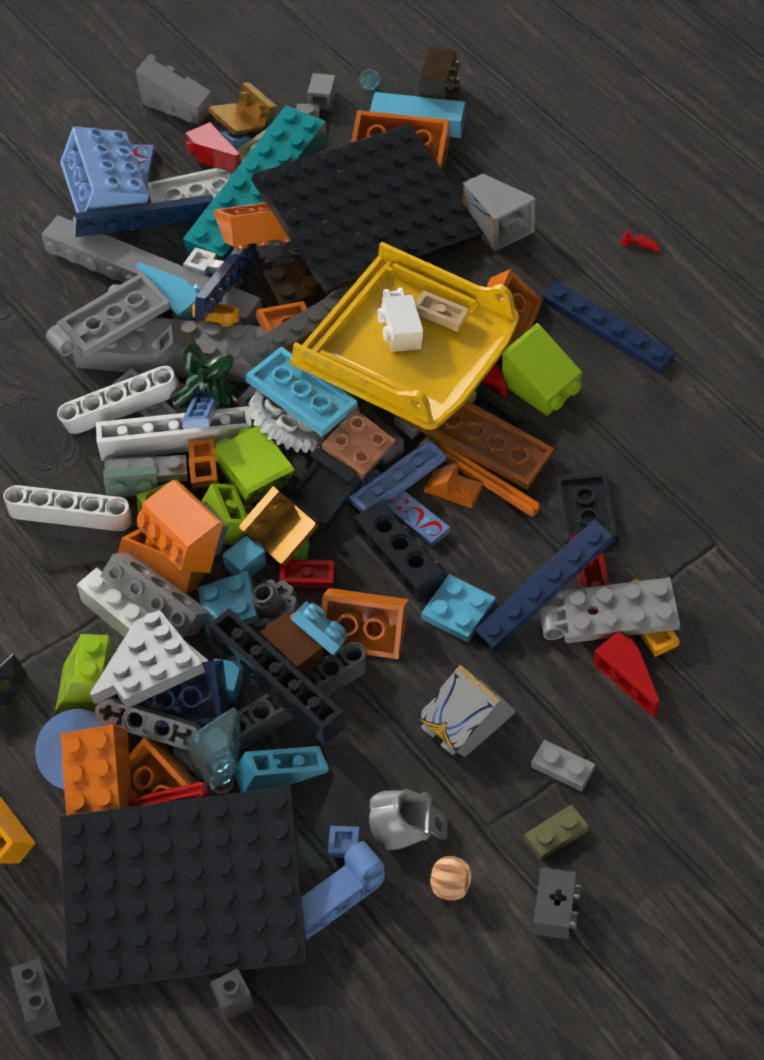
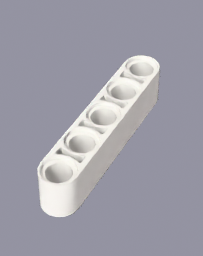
M160 366L66 402L59 407L57 416L69 433L78 434L96 427V422L112 421L168 400L172 394L181 388V383L171 367Z
M20 485L11 486L4 492L3 498L9 515L14 519L113 531H124L132 524L129 504L127 500L121 497Z

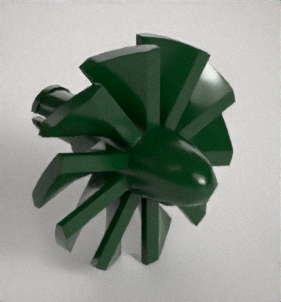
M188 343L181 349L179 357L186 363V371L190 376L187 378L186 384L170 396L172 403L178 409H181L194 396H202L207 391L216 405H219L221 402L225 408H228L231 403L237 401L236 396L232 393L236 392L235 387L223 378L233 366V355L221 354L213 358L209 353H204L197 343Z

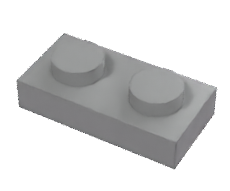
M546 740L543 741L531 761L532 768L581 792L595 770L594 763Z

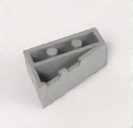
M150 53L136 70L142 104L165 112L168 115L184 119L187 122L200 125L208 116L209 107L213 106L211 91L188 76L184 79L173 72L175 68L170 65L164 67L156 62V57Z

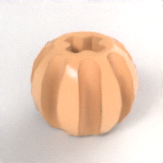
M445 856L439 859L433 866L431 873L433 892L445 900H458L466 895L471 883L469 864L455 856Z

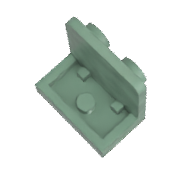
M154 453L106 457L104 459L105 470H103L106 495L131 497L158 487L156 466L108 470L109 459L156 457Z

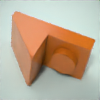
M453 463L435 469L424 488V492L472 508L482 490V483L458 475V463Z

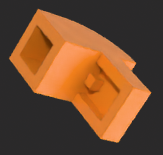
M214 438L188 441L189 467L193 489L210 487L211 483L219 484L218 467L215 455H213L215 448Z

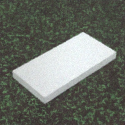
M214 168L146 183L149 190L151 203L213 195V198H215L233 172Z

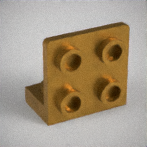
M250 82L242 83L237 103L210 106L208 112L229 129L230 133L241 135L264 131L272 123L277 106Z
M272 487L238 527L253 540L258 541L272 557L284 566L318 528V525L275 487Z

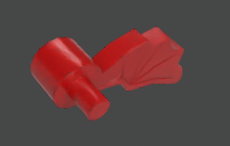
M627 231L622 236L621 244L628 247L631 243L638 244L641 248L649 249L656 253L660 252L656 241L651 240L650 237H645L644 235L633 237L631 231Z

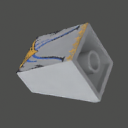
M485 174L471 178L463 183V203L482 230L483 240L494 252L534 233L535 198Z
M460 665L417 717L424 723L421 726L424 731L433 738L438 735L444 740L441 746L454 756L457 752L466 757L517 710L479 677Z

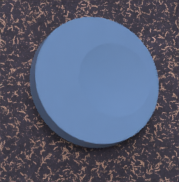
M72 709L61 712L45 724L37 738L35 757L38 768L45 779L64 790L61 734L105 726L98 721L94 712L84 709Z

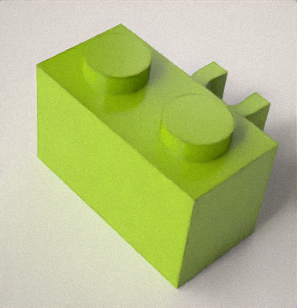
M211 483L202 501L207 502L229 526L223 544L235 545L245 534L238 526L250 514L253 507L252 505L242 504L235 485Z

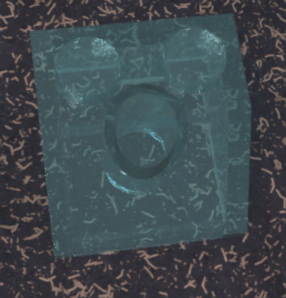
M234 707L186 738L192 766L211 790L218 785L222 786L229 782L236 772L242 735L238 713Z

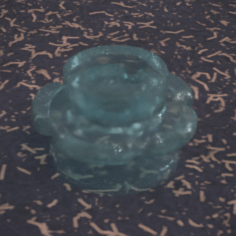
M373 69L364 70L359 77L360 86L366 90L377 88L381 82L378 72Z

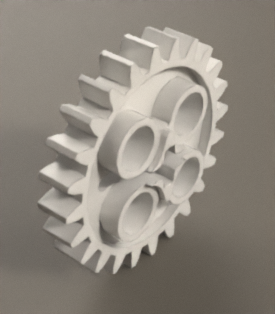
M259 390L255 392L248 403L250 406L247 410L251 412L249 418L255 420L253 425L261 427L259 432L267 433L268 440L275 439L276 445L284 444L286 450H289L291 446L296 452H299L300 448L305 453L309 449L314 451L316 447L319 448L327 436V433L323 437L317 434Z

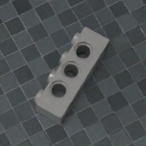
M128 552L112 554L100 575L101 578L149 613L160 610L183 638L197 635L210 614L209 610Z

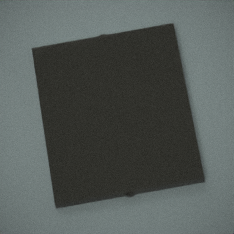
M132 496L121 497L127 500L132 516L131 526L124 531L40 522L39 540L41 541L43 572L108 563L112 554L118 553L121 538L134 532L137 527L134 520Z

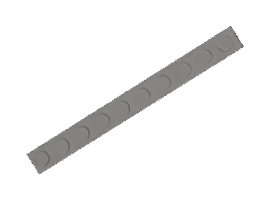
M58 215L41 234L45 250L50 254L61 256L72 263L80 264L91 271H97L110 279H116L123 283L141 273L135 266L138 262L186 279L191 286L197 284L200 289L210 280L208 276L105 234L75 237L73 221ZM231 287L230 292L224 295L221 304L239 308V321L234 324L254 326L257 323V310L262 309L261 298Z

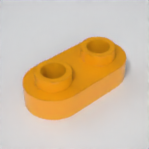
M195 303L192 305L193 317H195ZM218 303L214 312L210 313L205 321H198H211L219 323L224 327H230L239 321V308Z

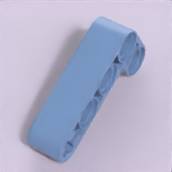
M365 841L356 843L347 851L344 858V867L302 896L306 940L368 896L383 883L385 879L384 864Z

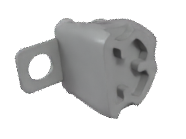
M403 789L402 791L389 790L379 792L371 797L369 825L375 840L384 843L386 850H397L422 840H427L431 834L441 841L447 840V816L432 805V797L427 792L419 794L409 789ZM436 816L439 817L442 824L441 832L438 831L435 825Z

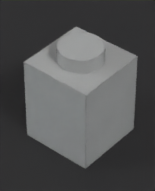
M313 73L308 89V103L320 104V110L332 111L336 95L335 75Z

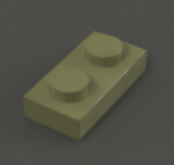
M571 804L525 833L524 840L542 861L586 833L589 825Z

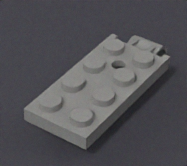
M140 273L57 321V324L47 331L46 339L60 355L67 356L79 348L81 350V357L85 359L171 308L170 301L143 273ZM93 326H98L96 329H91Z
M670 577L559 591L557 598L560 601V606L549 605L540 610L544 638L556 640L564 636L567 643L611 638L618 631L624 636L680 629V621ZM590 609H596L598 613L596 615H590L588 611Z

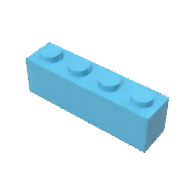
M375 92L370 108L371 112L448 119L451 130L450 137L461 138L466 119L465 102Z

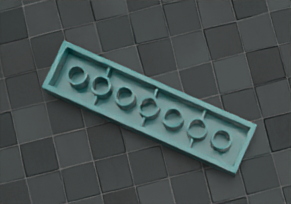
M286 105L183 238L187 255L190 256L196 247L215 253L218 260L225 261L234 248L224 242L214 210L266 203L251 181L253 174L319 153L328 141L325 121Z

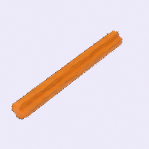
M439 441L435 444L446 454L445 462L449 464L458 463L459 471L473 480L481 482L484 487L526 514L534 517L539 512L540 503L445 444Z

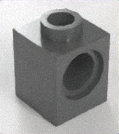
M238 969L210 982L214 998L227 1022L254 1008L251 993Z

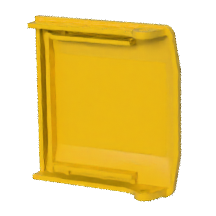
M381 242L379 244L378 257L303 345L295 342L290 364L424 429L433 430L443 424L464 405L500 358L517 327L519 313L514 308L513 295L506 286L502 284L494 285L493 287L476 285ZM397 288H402L404 295H413L415 303L422 292L427 291L469 308V315L458 332L419 316L423 328L421 349L391 352L388 342H384L383 323L379 324L377 311L382 306L384 289L397 291Z

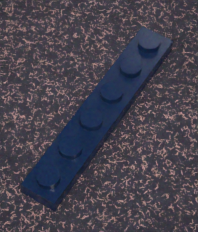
M213 195L74 213L73 233L75 237L197 221L214 198Z
M253 243L248 244V248L234 249L197 294L195 299V320L205 321L209 314L214 312L216 305L222 302L224 295L230 292L232 285L238 282L242 272H245L247 266L253 263L256 253Z
M559 281L552 284L542 294L541 299L543 303L659 374L675 359L674 351Z
M594 519L475 629L476 632L496 651L614 541L613 536Z

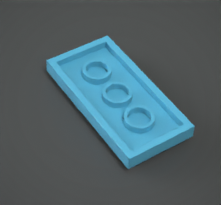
M280 347L246 374V382L323 437L357 408L358 401L339 387L291 365L290 359L293 354Z

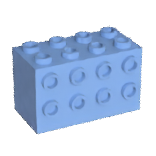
M72 127L60 163L76 213L148 203L149 190L146 189L143 174L138 167V159L133 153L132 143L129 141L127 133L119 130Z

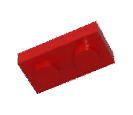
M290 559L286 565H281L279 582L284 580L293 588L333 589L335 561Z

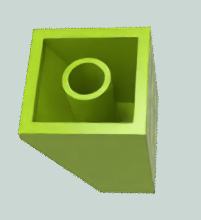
M538 323L502 352V376L507 388L545 416H548L554 410L560 409L565 400L571 395H576L581 389L582 371Z
M248 426L238 433L239 436L231 440L229 437L220 440L213 452L216 463L229 485H235L243 505H250L262 499L272 487L279 490L287 486L294 472V468L272 439H267L268 434L259 432L261 429L259 426L254 428Z
M81 634L63 665L55 710L56 715L72 709H84L95 713V709L100 702L94 704L90 692L114 655L109 635ZM109 705L106 708H104V710L108 712V717L111 716V710Z

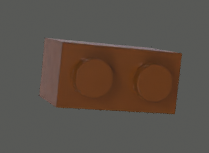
M285 612L260 632L261 637L306 676L324 662L323 648L290 619L291 617Z

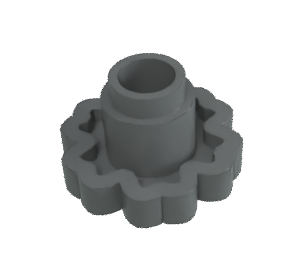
M270 579L265 583L258 584L253 591L252 600L258 609L260 620L251 624L259 631H262L285 612L288 615L295 613L299 609L300 603L296 599L297 592L284 580L276 584L274 580Z

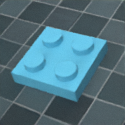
M248 571L198 588L201 605L210 611L204 623L205 631L209 637L211 636L208 624L228 608L246 624L260 620L258 609L252 600L254 588Z
M449 574L422 611L421 619L468 643L476 632L475 629L483 622L495 605L496 597Z
M306 601L290 619L334 655L348 637L344 633L345 629L334 620L330 622L323 616L324 611L317 604H309Z

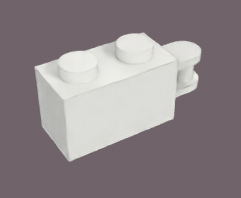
M397 288V291L384 289L382 306L377 311L379 324L383 323L384 342H388L391 352L421 349L423 328L413 295H404L402 288Z

